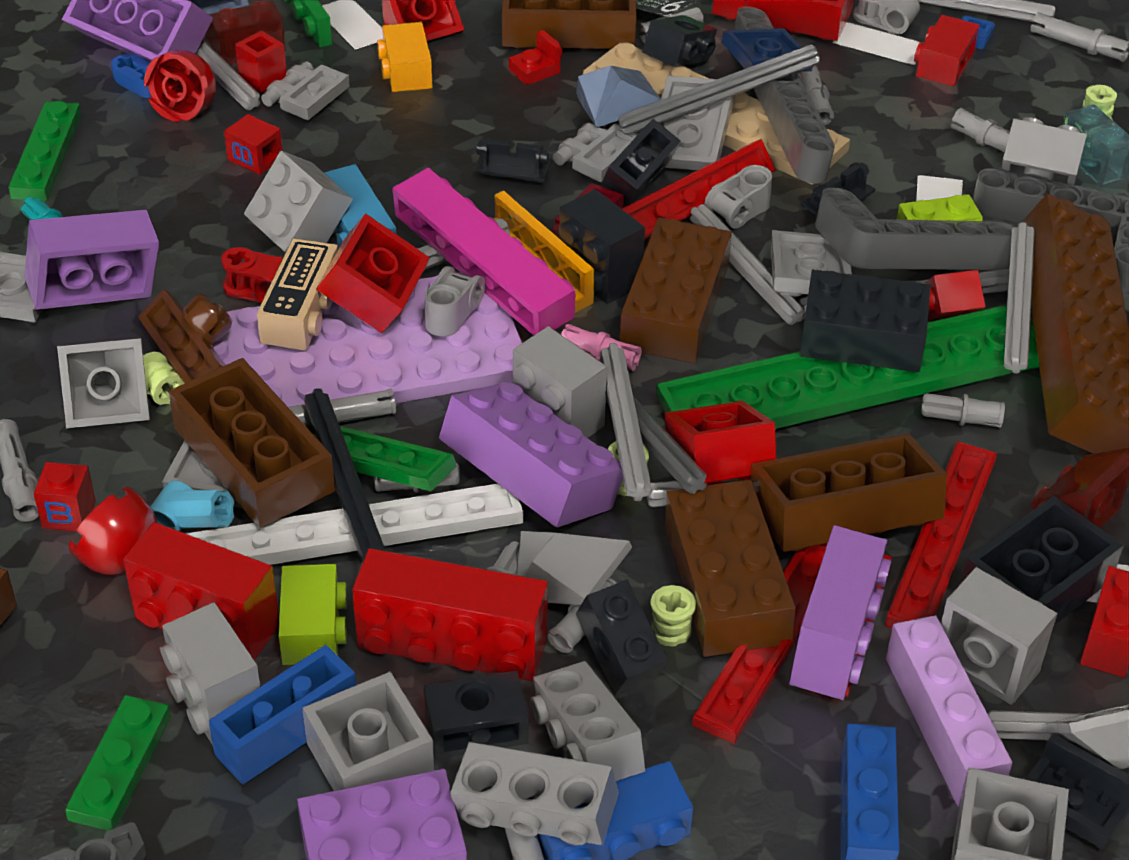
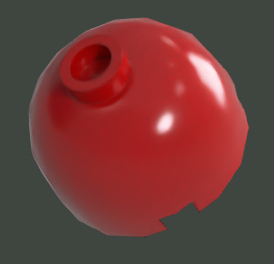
M174 50L160 55L151 61L146 69L144 86H148L151 95L148 100L160 116L170 121L179 122L181 119H192L207 110L214 99L216 79L211 66L201 56L191 51Z
M131 487L122 488L126 496L121 499L111 494L94 508L76 530L82 535L78 545H75L72 541L68 545L69 552L92 571L106 575L125 572L123 558L153 522L157 523L154 510Z

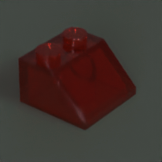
M272 0L257 1L252 5L234 9L225 8L219 12L209 14L213 17V20L205 36L212 49L228 64L237 63L235 44L261 30L283 43L284 51H286L283 17Z
M1129 447L1086 455L1074 467L1067 466L1060 473L1054 485L1049 489L1043 487L1037 493L1031 508L1034 510L1054 495L1101 529L1121 510L1129 485Z

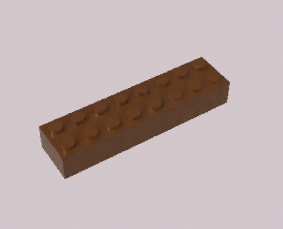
M1047 193L1022 222H1025L1027 226L1033 227L1035 230L1031 308L1048 434L1117 464L1129 452V327L1110 224L1098 214H1090L1077 208L1067 199H1059Z

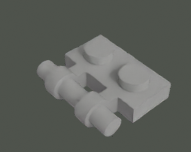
M304 62L300 66L294 65L286 72V77L282 80L272 82L267 87V92L261 96V100L268 107L272 106L275 102L280 103L281 110L309 120L350 87L349 75L322 64L314 70L309 62Z
M586 123L578 130L577 136L567 138L559 145V150L553 154V160L558 165H563L567 161H573L572 169L602 182L608 167L638 134L625 135L617 124L612 125L606 130L605 125L596 128L594 123Z

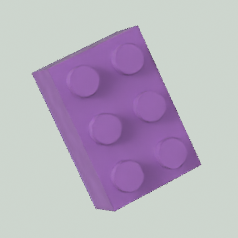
M147 210L29 220L24 277L35 310L151 297L159 240Z
M833 526L802 622L789 685L844 700L848 683L858 684L865 657L858 656L857 654L865 656L866 650H868L875 623L869 622L867 619L875 621L884 590L876 588V585L885 587L892 561L883 558L887 544L886 539Z
M445 769L298 798L301 831L307 860H467V851L455 805L450 795L451 790Z

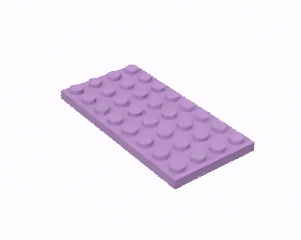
M439 275L418 280L403 310L382 333L333 301L331 308L324 310L320 333L318 336L313 335L307 351L260 344L257 312L260 306L227 311L233 320L232 326L220 340L213 343V348L225 365L244 358L287 407L305 404V395L312 393L316 388H320L323 393L328 394L330 400L384 391L391 388L394 393L391 399H395L396 403L484 388L500 384L501 382L512 383L513 349L522 344L511 315L485 293L479 306L471 312L455 334L441 337L429 333L425 326V292L438 278Z

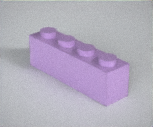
M937 616L893 624L886 660L957 806H959L969 767L1009 776L1012 761Z

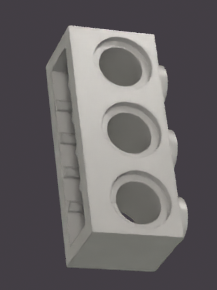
M586 661L533 677L536 696L530 698L533 716L538 725L544 724L547 727L554 748H562L566 759L612 766L616 781L645 772L640 729Z
M469 742L450 795L459 818L475 827L485 828L489 825L510 828L524 836L543 834L559 837L561 840L573 845H584L585 843L603 845L619 791L612 766ZM486 787H492L487 791L480 792L482 789ZM541 795L534 800H527L531 796ZM589 803L584 808L574 809L579 804Z

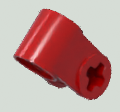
M243 247L226 250L221 257L222 267L226 270V278L223 280L224 293L232 298H242L262 303L284 257L267 255Z

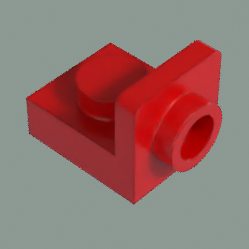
M538 31L536 48L509 57L508 69L525 85L559 74L562 57L561 45L546 31Z

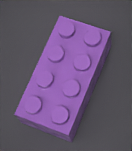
M71 0L62 20L91 38L125 53L137 55L151 63L154 58L174 50H186L196 54L213 17L188 0Z
M501 382L497 385L473 389L451 396L439 439L556 528L613 508L623 480L620 461L613 457L611 451L597 446L586 438L579 428L565 423L554 415L548 406L537 403L526 395L520 386L511 382Z

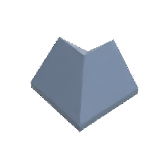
M610 65L578 76L576 91L578 100L596 128L618 121L620 115L661 100L641 71Z

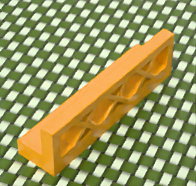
M505 191L495 194L494 220L502 218L506 221L511 237L517 238L523 247L536 258H541L548 268L561 279H566L571 283L576 293L575 313L594 304V268Z

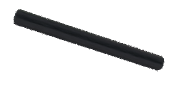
M316 388L312 393L305 395L304 402L318 441L332 455L334 486L363 564L369 548L386 550L328 394L323 393L322 389Z

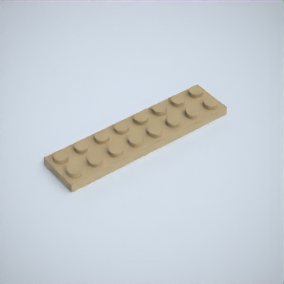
M630 43L617 44L583 71L584 75L610 65L641 71L660 98H662L667 75L707 78L686 67H674L642 53V49ZM744 92L735 95L724 146L736 151L762 138L774 168L797 178L760 101ZM827 129L835 145L830 164L831 168L849 151L850 139Z

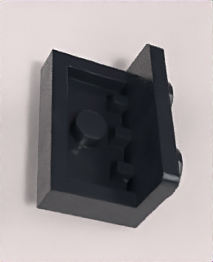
M1052 734L1046 742L1042 757L1025 780L1069 789L1065 828L1104 850L1129 813V775L1123 770L1113 767L1089 754L1077 744Z

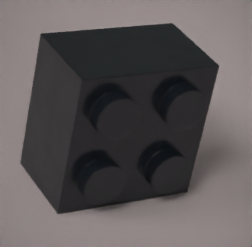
M596 189L561 206L559 239L594 268V294L606 304L628 294L644 255L645 226Z

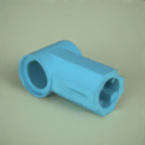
M170 481L152 503L151 508L154 510L158 524L177 531H181L182 528L228 527L232 522L235 501L228 490H193L182 482Z

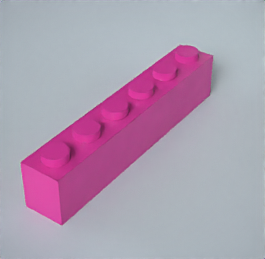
M427 168L392 188L395 216L463 275L470 277L475 275L483 276L486 283L484 293L530 333L536 335L548 326L556 330L575 318L576 293L571 283L556 275L541 258H536L517 238L508 235L493 218L487 217L475 207L469 198L463 197L453 189L445 178H440L431 169Z

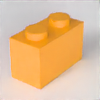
M422 22L383 25V39L377 40L379 60H381L383 79H389L392 92L432 88L431 56Z

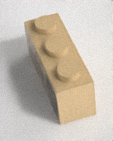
M293 238L257 312L260 344L307 351L313 335L318 336L320 333L324 310H329L333 302L330 298L316 290V287L337 253L338 245Z

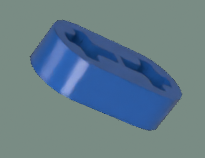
M121 54L112 59L111 68L113 79L116 83L141 97H151L148 86H144V77L150 62L134 54Z

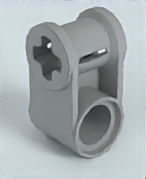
M859 0L858 6L854 9L853 17L861 24L871 25L892 34H902L917 16L920 5L918 0Z
M747 166L739 173L712 187L705 198L704 205L714 214L718 213L724 217L730 227L734 229L740 228L753 217L769 209L772 173L763 166Z
M445 266L438 278L425 292L426 330L435 336L441 337L450 336L459 331L461 325L471 312L481 303L485 291V278L480 275H475L474 277L456 273L453 267Z

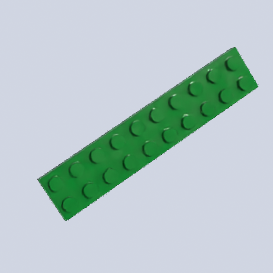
M1007 305L928 322L927 338L920 372L800 357V352H795L658 383L656 386V397L665 413L744 401L774 421L775 429L1011 374L1012 370L1005 369L1004 367ZM1031 319L1028 367L1021 371L1039 367L1034 323Z

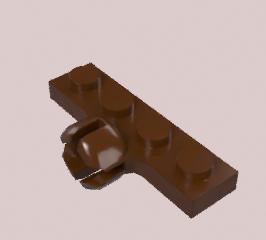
M163 289L138 318L184 384L225 366V363L214 350L213 343L220 340L232 326L233 320L220 304L206 300L208 296L203 293L195 295L183 308L174 295Z

